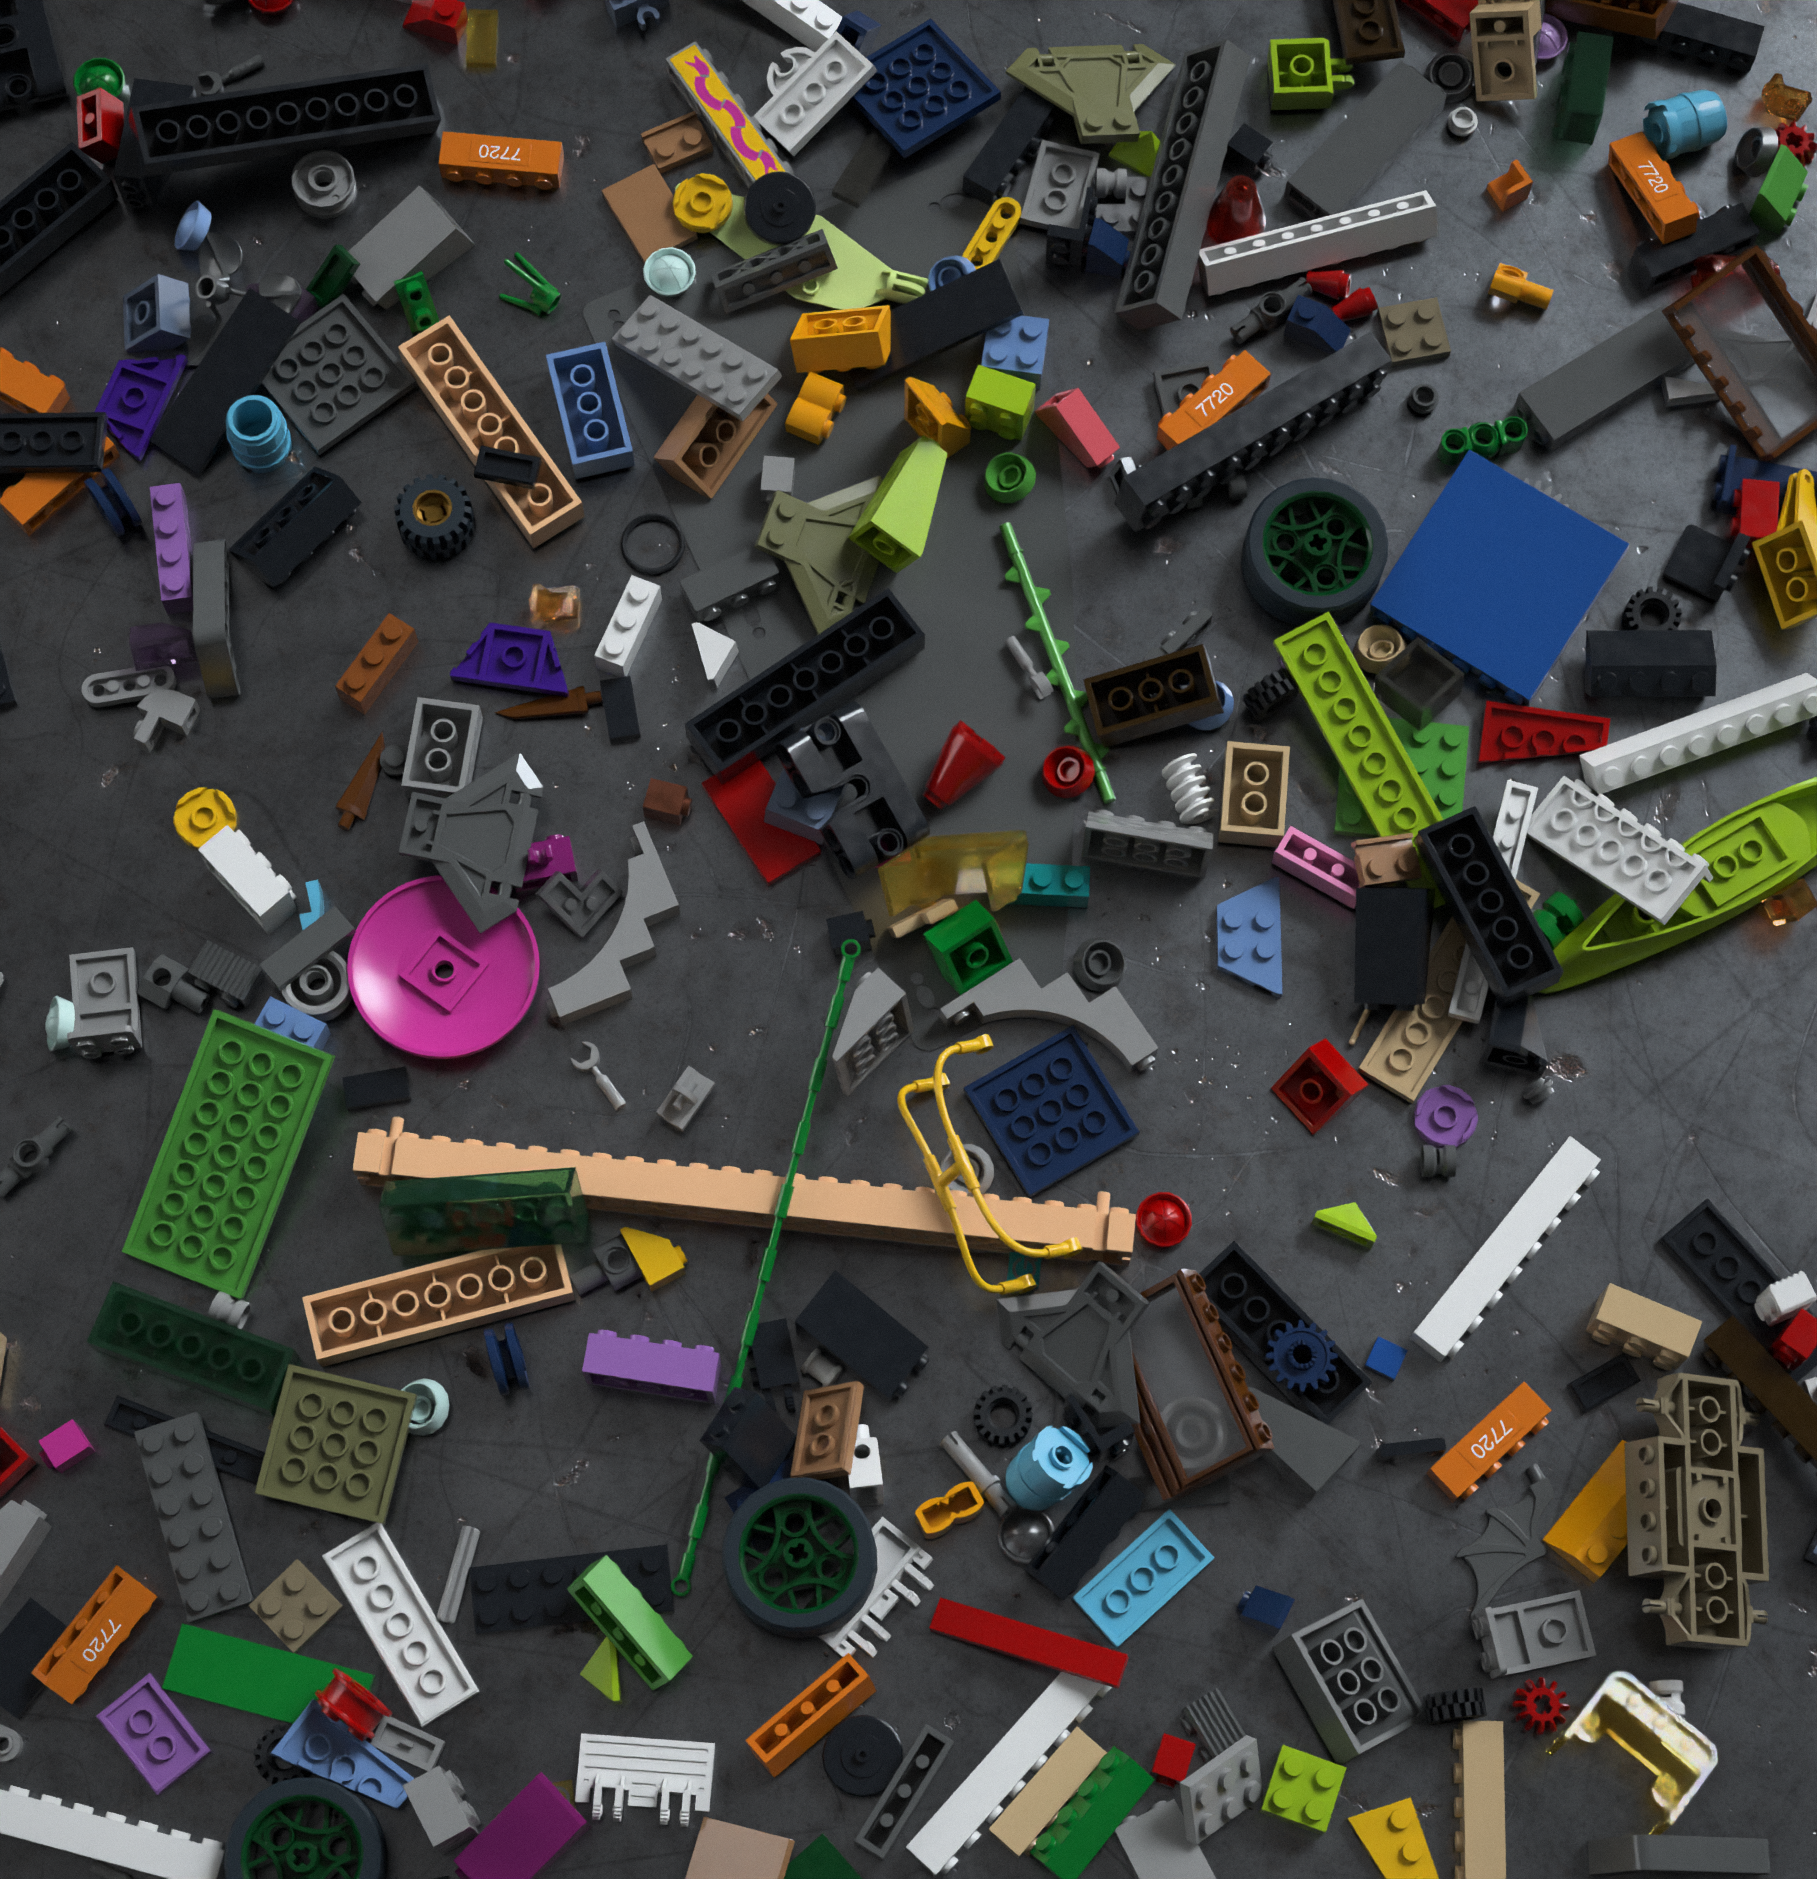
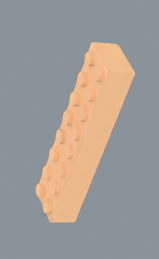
M450 315L398 346L402 363L416 380L420 389L475 466L481 446L541 457L542 463L535 490L485 480L533 549L585 517L580 498Z
M553 1231L302 1297L316 1359L321 1367L571 1302L575 1300L558 1232Z

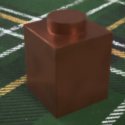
M651 778L643 803L644 817L681 826L683 816H689L692 806V798H688V788Z

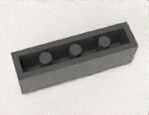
M925 1724L855 1838L854 1844L884 1861L953 1748L955 1741Z

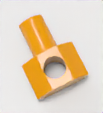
M1499 263L1488 294L1516 304L1520 300L1547 310L1554 290L1527 281L1528 272Z

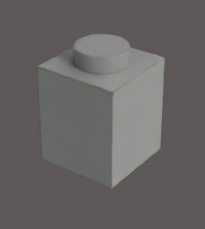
M764 456L760 489L761 502H767L770 505L773 494L777 490L793 496L795 458Z

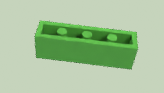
M607 1555L589 1565L567 1588L568 1592L652 1690L669 1682L693 1657L685 1648L682 1640L674 1635L664 1623L663 1618L651 1608L642 1597L641 1592L622 1574L619 1566L611 1561Z

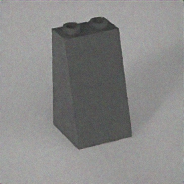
M1250 1386L1248 1388L1249 1391L1258 1400V1412L1262 1421L1269 1426L1273 1435L1271 1441L1275 1449L1261 1457L1311 1502L1355 1454L1361 1443L1355 1438ZM1226 1403L1227 1405L1223 1410L1227 1412L1225 1418L1228 1427L1244 1441L1229 1405Z

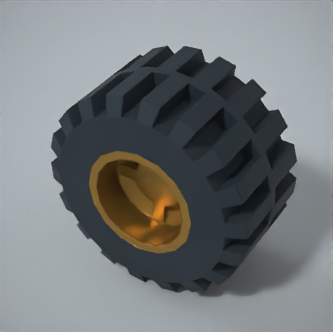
M428 474L425 480H420V477L413 479L414 485L412 486L406 484L403 487L405 494L399 493L396 498L398 504L394 506V512L401 539L404 544H407L408 549L411 552L417 550L418 556L423 558L429 554L433 560H438V555H443L445 559L450 557V552L455 551L456 554L462 551L461 544L467 546L470 542L469 535H473L475 530L473 524L475 523V516L466 489L462 485L458 486V482L455 479L451 478L447 481L446 475L439 474L438 478H433L432 474Z

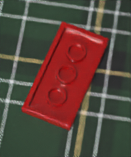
M760 760L723 785L715 775L701 783L702 788L768 886L821 855V849L815 841L764 822L765 810L776 783Z

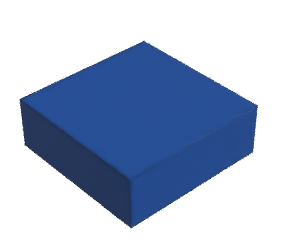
M1378 1336L1364 1368L1394 1381L1408 1350Z

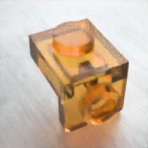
M1775 73L1771 80L1764 85L1761 93L1766 113L1792 121L1795 120L1796 122H1798L1812 102L1811 92L1785 85L1782 74Z
M539 583L533 584L532 594L529 598L530 611L546 623L576 619L579 612L580 589L574 585L547 589Z

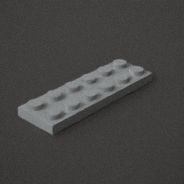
M652 295L648 296L611 338L617 347L741 421L746 419L782 377L777 368Z

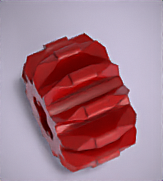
M1795 120L1789 126L1784 122L1779 124L1778 128L1774 129L1778 136V150L1781 144L1785 145L1803 167L1811 164L1817 150V143L1813 142L1815 133H1806L1807 124L1799 128Z
M1544 1677L1537 1679L1536 1686L1530 1679L1524 1682L1526 1691L1521 1688L1515 1691L1516 1696L1522 1701L1517 1700L1511 1703L1512 1708L1522 1710L1521 1713L1514 1716L1515 1721L1525 1718L1527 1722L1523 1730L1526 1732L1535 1724V1731L1539 1736L1544 1733L1545 1727L1550 1733L1557 1731L1555 1722L1559 1724L1566 1722V1718L1559 1712H1566L1570 1709L1568 1704L1559 1702V1700L1567 1696L1566 1692L1561 1691L1556 1695L1554 1690L1557 1688L1558 1683L1553 1681L1546 1688ZM1543 1699L1545 1701L1544 1708L1548 1710L1547 1713L1545 1710L1540 1714L1535 1711L1537 1705L1533 1701L1537 1702Z

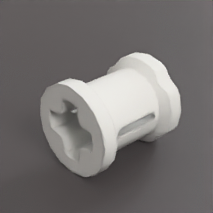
M816 1348L806 1359L800 1372L813 1376L823 1384L822 1387L832 1386L844 1367L840 1364L834 1365L821 1355L822 1351L819 1348Z

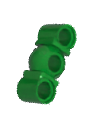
M1511 416L1504 421L1496 420L1494 425L1489 422H1477L1468 429L1467 427L1461 429L1451 428L1441 438L1437 451L1438 457L1442 463L1454 466L1463 460L1469 449L1487 460L1494 457L1497 453L1498 455L1516 453L1522 448L1528 432L1527 424L1523 419ZM1506 432H1513L1517 434L1518 438H1510L1506 435ZM1484 438L1489 444H1480L1476 439ZM1447 444H1455L1459 447V450H1451L1447 447Z

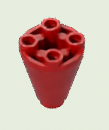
M960 720L951 728L925 784L927 789L922 795L942 810L946 804L950 806L1000 769L1006 757L991 743L981 738L973 729Z

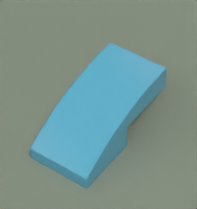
M318 879L305 882L312 912L299 915L302 930L324 915V898Z

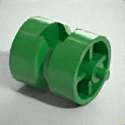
M1555 891L1542 903L1543 910L1536 909L1533 912L1552 950L1565 939L1564 933L1570 934L1584 921V916L1576 905L1578 901L1575 898L1571 900L1559 891Z

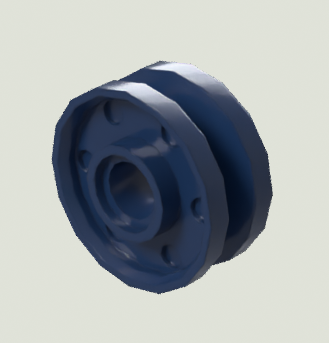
M107 467L101 471L106 485L100 487L91 477L86 479L84 484L103 518L119 537L125 533L120 519L126 517L135 527L140 525L142 520L128 494L113 472Z
M513 1322L504 1324L505 1339L498 1341L492 1327L484 1329L491 1369L501 1396L509 1394V1379L511 1378L516 1379L522 1391L530 1389L522 1348Z

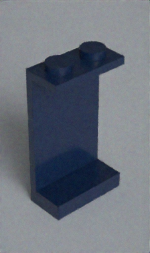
M1730 445L1726 455L1721 454L1718 462L1717 472L1722 473L1721 482H1716L1713 492V500L1717 501L1716 512L1736 516V508L1731 506L1732 493L1734 489H1738L1743 478L1780 482L1779 522L1789 476L1793 473H1798L1802 469L1735 456L1737 446ZM1808 470L1814 479L1817 506V471Z

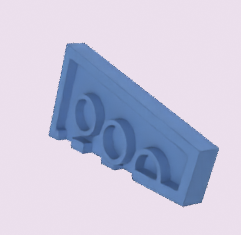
M312 1699L274 1747L270 1755L389 1808L398 1810L408 1797L402 1785L414 1778L369 1742L356 1738L348 1731L349 1727L340 1719L338 1722H335L321 1710L323 1707Z

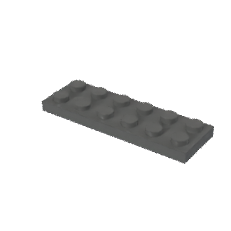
M196 1411L135 1431V1438L187 1621L192 1623L253 1602V1596L200 1413Z

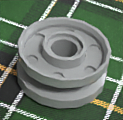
M329 150L313 151L303 156L294 166L291 178L295 200L300 208L310 216L320 219L335 218L345 213L354 203L357 194L354 171L348 160L339 153ZM322 182H329V183H330V184H329L328 186H326V187H320V186H318V185H319L320 183H322Z

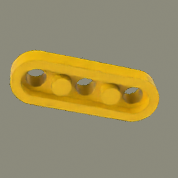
M1010 197L1000 198L993 203L962 255L971 263L974 261L982 263L981 266H975L976 270L997 260L1020 222V204ZM1006 213L1009 214L1011 217L1008 219H1004L1001 217V215ZM989 237H993L996 239V241L990 243L986 239Z

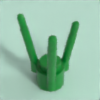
M518 252L514 254V257L537 281L509 259H505L504 264L534 288L530 294L533 304L505 294H500L499 298L529 309L539 316L543 311L547 314L552 313L562 297V294L558 292L559 290L552 286Z

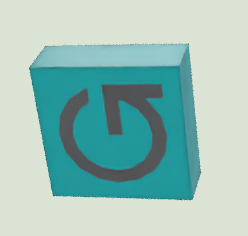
M1009 1252L1007 1281L1031 1273L1037 1284L1035 1289H1038L1042 1258L1029 1257L1018 1252Z

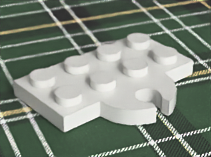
M837 31L816 52L803 47H794L783 51L781 55L786 62L793 63V67L789 72L781 73V69L774 62L769 66L767 84L773 97L754 117L793 156L878 71L869 60Z

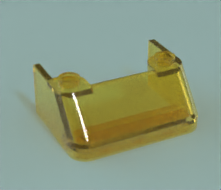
M1013 830L931 836L905 849L878 868L889 916H896L910 905H918V908H928L936 904V900L943 895L988 892L992 911H998L1007 903L1017 900V896L1023 890L1029 842L1026 831Z
M1615 1671L1605 1679L1546 1751V1753L1552 1756L1572 1736L1582 1743L1593 1744L1606 1732L1658 1776L1650 1787V1797L1653 1803L1665 1814L1649 1835H1661L1674 1823L1719 1760L1718 1749L1713 1742L1634 1676L1625 1671Z

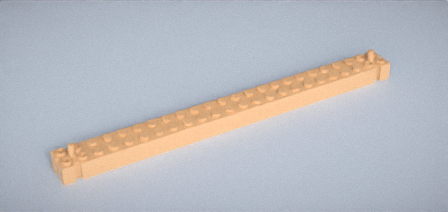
M400 1117L391 1118L389 1137H386V1131L379 1129H368L367 1133L358 1132L353 1163V1172L355 1176H358L357 1179L360 1185L376 1187L393 1186L405 1190L773 1228L776 1217L773 1216L781 1185L785 1183L786 1177L773 1176V1172L768 1170H754V1174L742 1173L740 1168L723 1166L721 1170L708 1169L709 1166L702 1163H690L689 1167L676 1166L675 1161L665 1159L657 1160V1163L644 1162L643 1158L636 1156H626L625 1160L612 1159V1155L606 1153H593L592 1157L581 1156L580 1152L570 1149H562L560 1153L547 1152L548 1149L541 1146H529L528 1150L515 1149V1145L504 1142L496 1143V1146L483 1145L482 1141L475 1139H465L464 1143L451 1142V1139L445 1136H432L431 1140L420 1139L417 1134L402 1132L404 1119ZM795 1174L792 1185L794 1191L787 1217L783 1219L781 1226L783 1230L959 1248L948 1212L944 1211L942 1203L933 1188L916 1187L915 1191L903 1190L901 1185L885 1183L883 1187L870 1186V1182L863 1180H852L851 1184L838 1183V1179L822 1176L818 1180L805 1179V1175ZM950 1190L957 1206L955 1210L968 1249L1000 1253L1016 1252L1007 1246L992 1230L981 1213L974 1197L967 1196V1193L964 1191ZM1098 1192L1096 1206L1078 1204L1077 1208L1065 1207L1063 1202L1054 1200L1045 1201V1204L1032 1203L1031 1199L1025 1197H1014L1012 1201L999 1200V1196L995 1194H982L990 1212L1001 1228L1014 1241L1024 1247L1043 1249L1045 1246L1062 1243L1065 1240L1077 1237L1082 1251L1069 1258L1060 1256L1056 1257L1057 1259L1086 1262L1093 1260L1102 1261L1105 1264L1129 1266L1133 1252L1136 1214H1131L1128 1209L1121 1207H1112L1109 1210V1192Z

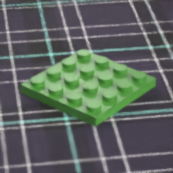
M1388 718L1443 819L1462 812L1469 726ZM1339 765L1334 834L1364 838L1379 837Z

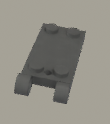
M1213 360L1153 372V379L1163 416L1168 412L1173 414L1180 408L1181 401L1188 394L1192 393L1194 395L1201 389V384L1209 375H1217ZM1242 469L1237 471L1234 478L1227 483V490L1231 501L1247 498V487ZM1194 497L1187 501L1186 509L1202 507V498L1196 500Z

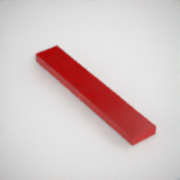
M941 1597L929 1627L931 1632L1119 1689L1129 1659L1128 1654Z

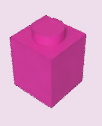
M73 1419L39 1440L40 1445L44 1449L39 1452L42 1460L49 1469L55 1467L60 1473H63L95 1452L82 1429Z

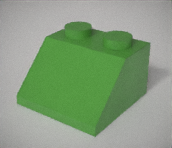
M1780 145L1749 213L1755 225L1779 235L1784 224L1787 226L1791 225L1797 209L1792 208L1795 200L1802 201L1809 186L1803 183L1808 171L1785 145Z

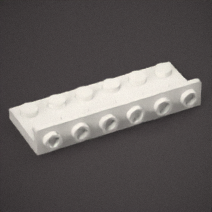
M1563 776L1531 815L1527 831L1528 837L1664 925L1702 879L1710 883L1714 878L1708 870L1709 863L1696 853L1692 856L1684 852L1685 848L1672 838L1666 841L1660 837L1662 834L1648 823L1645 826L1639 824L1636 816L1624 808L1621 811L1614 808V803L1603 794L1595 796L1590 793L1591 789L1581 780L1576 779L1573 782Z

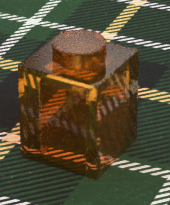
M1804 878L1795 880L1762 901L1775 926L1798 921L1817 907V901Z

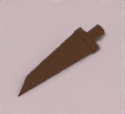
M579 686L568 690V697L551 695L495 713L511 719L589 713L588 705L602 703L603 700L601 690L585 693V687Z
M383 731L336 804L335 808L343 812L338 823V827L343 830L349 831L354 818L364 821L367 815L369 803L381 769L380 756L385 749Z

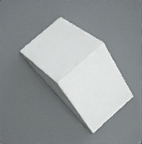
M698 622L693 623L692 627L711 690L717 689L739 652L736 641Z

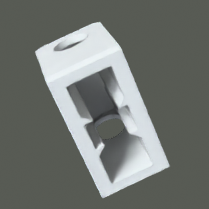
M858 1424L851 1475H848L850 1497L860 1507L884 1504L878 1442L876 1437H870L869 1427L865 1424Z

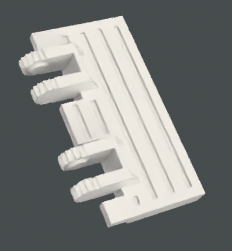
M883 1516L872 1528L877 1547L878 1570L873 1590L866 1603L848 1623L833 1632L817 1636L842 1657L847 1653L852 1656L856 1651L846 1641L847 1639L851 1640L872 1658L877 1654L875 1647L858 1635L864 1626L868 1627L879 1639L885 1642L891 1637L882 1626L868 1616L871 1612L882 1621L900 1600L898 1596L890 1591V1588L916 1607L921 1600L912 1590L901 1584L907 1575L913 1578L923 1589L930 1591L934 1586L926 1576L911 1565L914 1561L925 1570L933 1561V1558ZM839 1567L830 1578L837 1576L840 1572L841 1567ZM823 1589V1603L833 1598L836 1593ZM816 1595L810 1600V1602L804 1607V1609H809L817 1606Z
M581 1733L575 1802L590 1803L591 1788H594L592 1820H600L603 1814V1789L615 1790L612 1816L613 1821L621 1822L624 1791H629L628 1806L657 1808L658 1793H661L659 1824L667 1825L670 1820V1794L683 1795L679 1821L681 1826L688 1827L691 1796H696L695 1811H710L715 1743Z

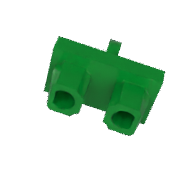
M422 271L411 277L393 281L412 333L426 330L439 322Z

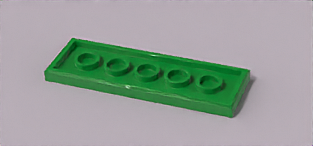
M182 1623L162 1689L293 1724L310 1701L318 1699L315 1692L317 1690L323 1691L333 1679L334 1674L332 1670L334 1668L346 1673L369 1691H371L375 1676Z

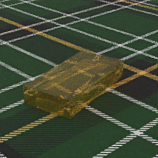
M468 9L467 67H497L498 10Z

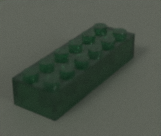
M576 1167L386 1181L378 1206L393 1256L583 1243L589 1220Z
M114 1281L87 1340V1343L94 1350L275 1417L288 1364L296 1366L300 1357L293 1348Z

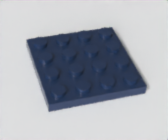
M930 18L867 56L866 59L878 71L850 98L856 107L898 152L906 158L1001 100V91Z
M1074 1025L963 1088L964 1093L1029 1198L1138 1136L1140 1133Z

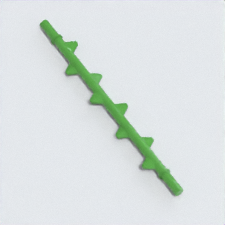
M1010 522L1004 523L999 528L1009 552L1008 558L1013 562L1012 568L1005 574L1006 581L1021 583L1033 615L1024 624L1025 628L1040 633L1052 665V669L1046 677L1051 685L1060 686L1072 718L1064 727V731L1079 737L1083 749L1088 752L1093 760L1095 768L1094 778L1104 804L1111 803L1116 798L1106 775L1107 769L1103 767L1101 759L1109 752V748H1104L1102 744L1093 741L1081 709L1088 701L1087 693L1074 690L1062 659V655L1069 648V644L1054 638L1042 604L1051 595L1050 590L1034 586L1023 557L1024 551L1018 544Z

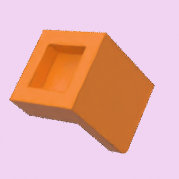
M1516 159L1511 162L1508 173L1489 182L1486 189L1503 212L1528 198L1533 181Z

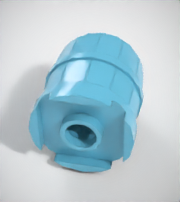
M1698 90L1689 93L1683 92L1667 100L1660 99L1649 102L1644 111L1649 109L1648 117L1643 118L1645 136L1649 141L1654 142L1659 154L1662 155L1660 158L1663 161L1676 158L1682 153L1699 151L1703 147L1718 142L1726 134V110L1722 100L1714 91Z
M250 395L237 400L229 408L225 422L226 434L231 451L238 464L258 474L272 472L282 467L286 462V457L289 452L291 454L293 448L292 436L287 428V422L275 403L263 396Z
M1052 1426L1046 1427L1031 1442L1020 1449L1008 1465L1005 1476L1007 1490L1013 1500L1023 1508L1036 1511L1045 1510L1062 1501L1073 1489H1076L1089 1478L1093 1468L1092 1462L1089 1464L1087 1456L1090 1450L1081 1436L1070 1428L1061 1426L1059 1429L1051 1428Z

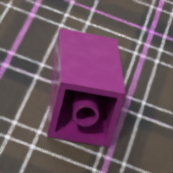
M540 1772L453 1860L459 1866L454 1872L460 1879H538L591 1826L548 1778Z

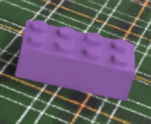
M598 1330L597 1334L589 1333L582 1369L587 1384L715 1404L722 1364L720 1354L715 1353L713 1347L695 1345V1349L683 1348L682 1343L673 1340H663L662 1344L649 1342L650 1338L641 1335H630V1339L617 1337L616 1332L609 1330Z

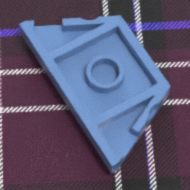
M1274 877L1217 905V969L1229 975H1236L1243 982L1252 986L1257 985L1272 992L1271 995L1275 997H1282L1279 877Z

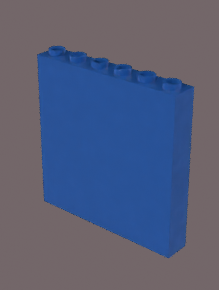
M1469 449L1370 603V611L1373 612L1372 617L1378 622L1387 626L1391 623L1400 628L1398 632L1408 640L1415 641V639H1418L1425 643V649L1433 655L1441 657L1443 654L1453 660L1451 664L1464 673H1468L1470 670L1479 676L1478 681L1486 687L1494 689L1496 686L1506 692L1504 696L1517 705H1521L1523 702L1529 706L1628 551L1629 543Z

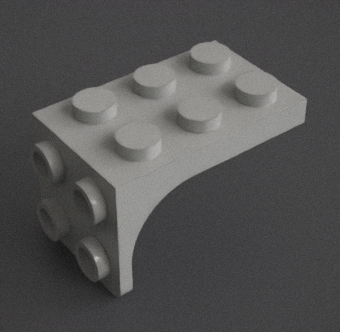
M134 948L69 955L75 1021L74 1032L67 1033V1039L76 1053L84 1058H97L102 1056L104 1052L114 1051L115 1054H130L134 1052V1049L142 1048Z
M1580 1590L1503 1607L1483 1608L1475 1613L1476 1619L1472 1620L1475 1637L1477 1640H1482L1484 1652L1480 1653L1482 1667L1485 1673H1490L1491 1679L1596 1656Z

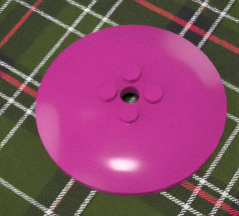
M439 875L407 882L384 895L368 910L360 921L351 941L347 972L354 1003L366 1024L380 1038L393 1047L415 1056L430 1059H453L481 1052L498 1043L513 1031L533 1002L539 981L540 962L533 930L519 908H517L515 913L480 934L442 876ZM491 887L490 893L497 895L498 890ZM440 965H450L454 969L453 974L448 978L438 977L435 972Z

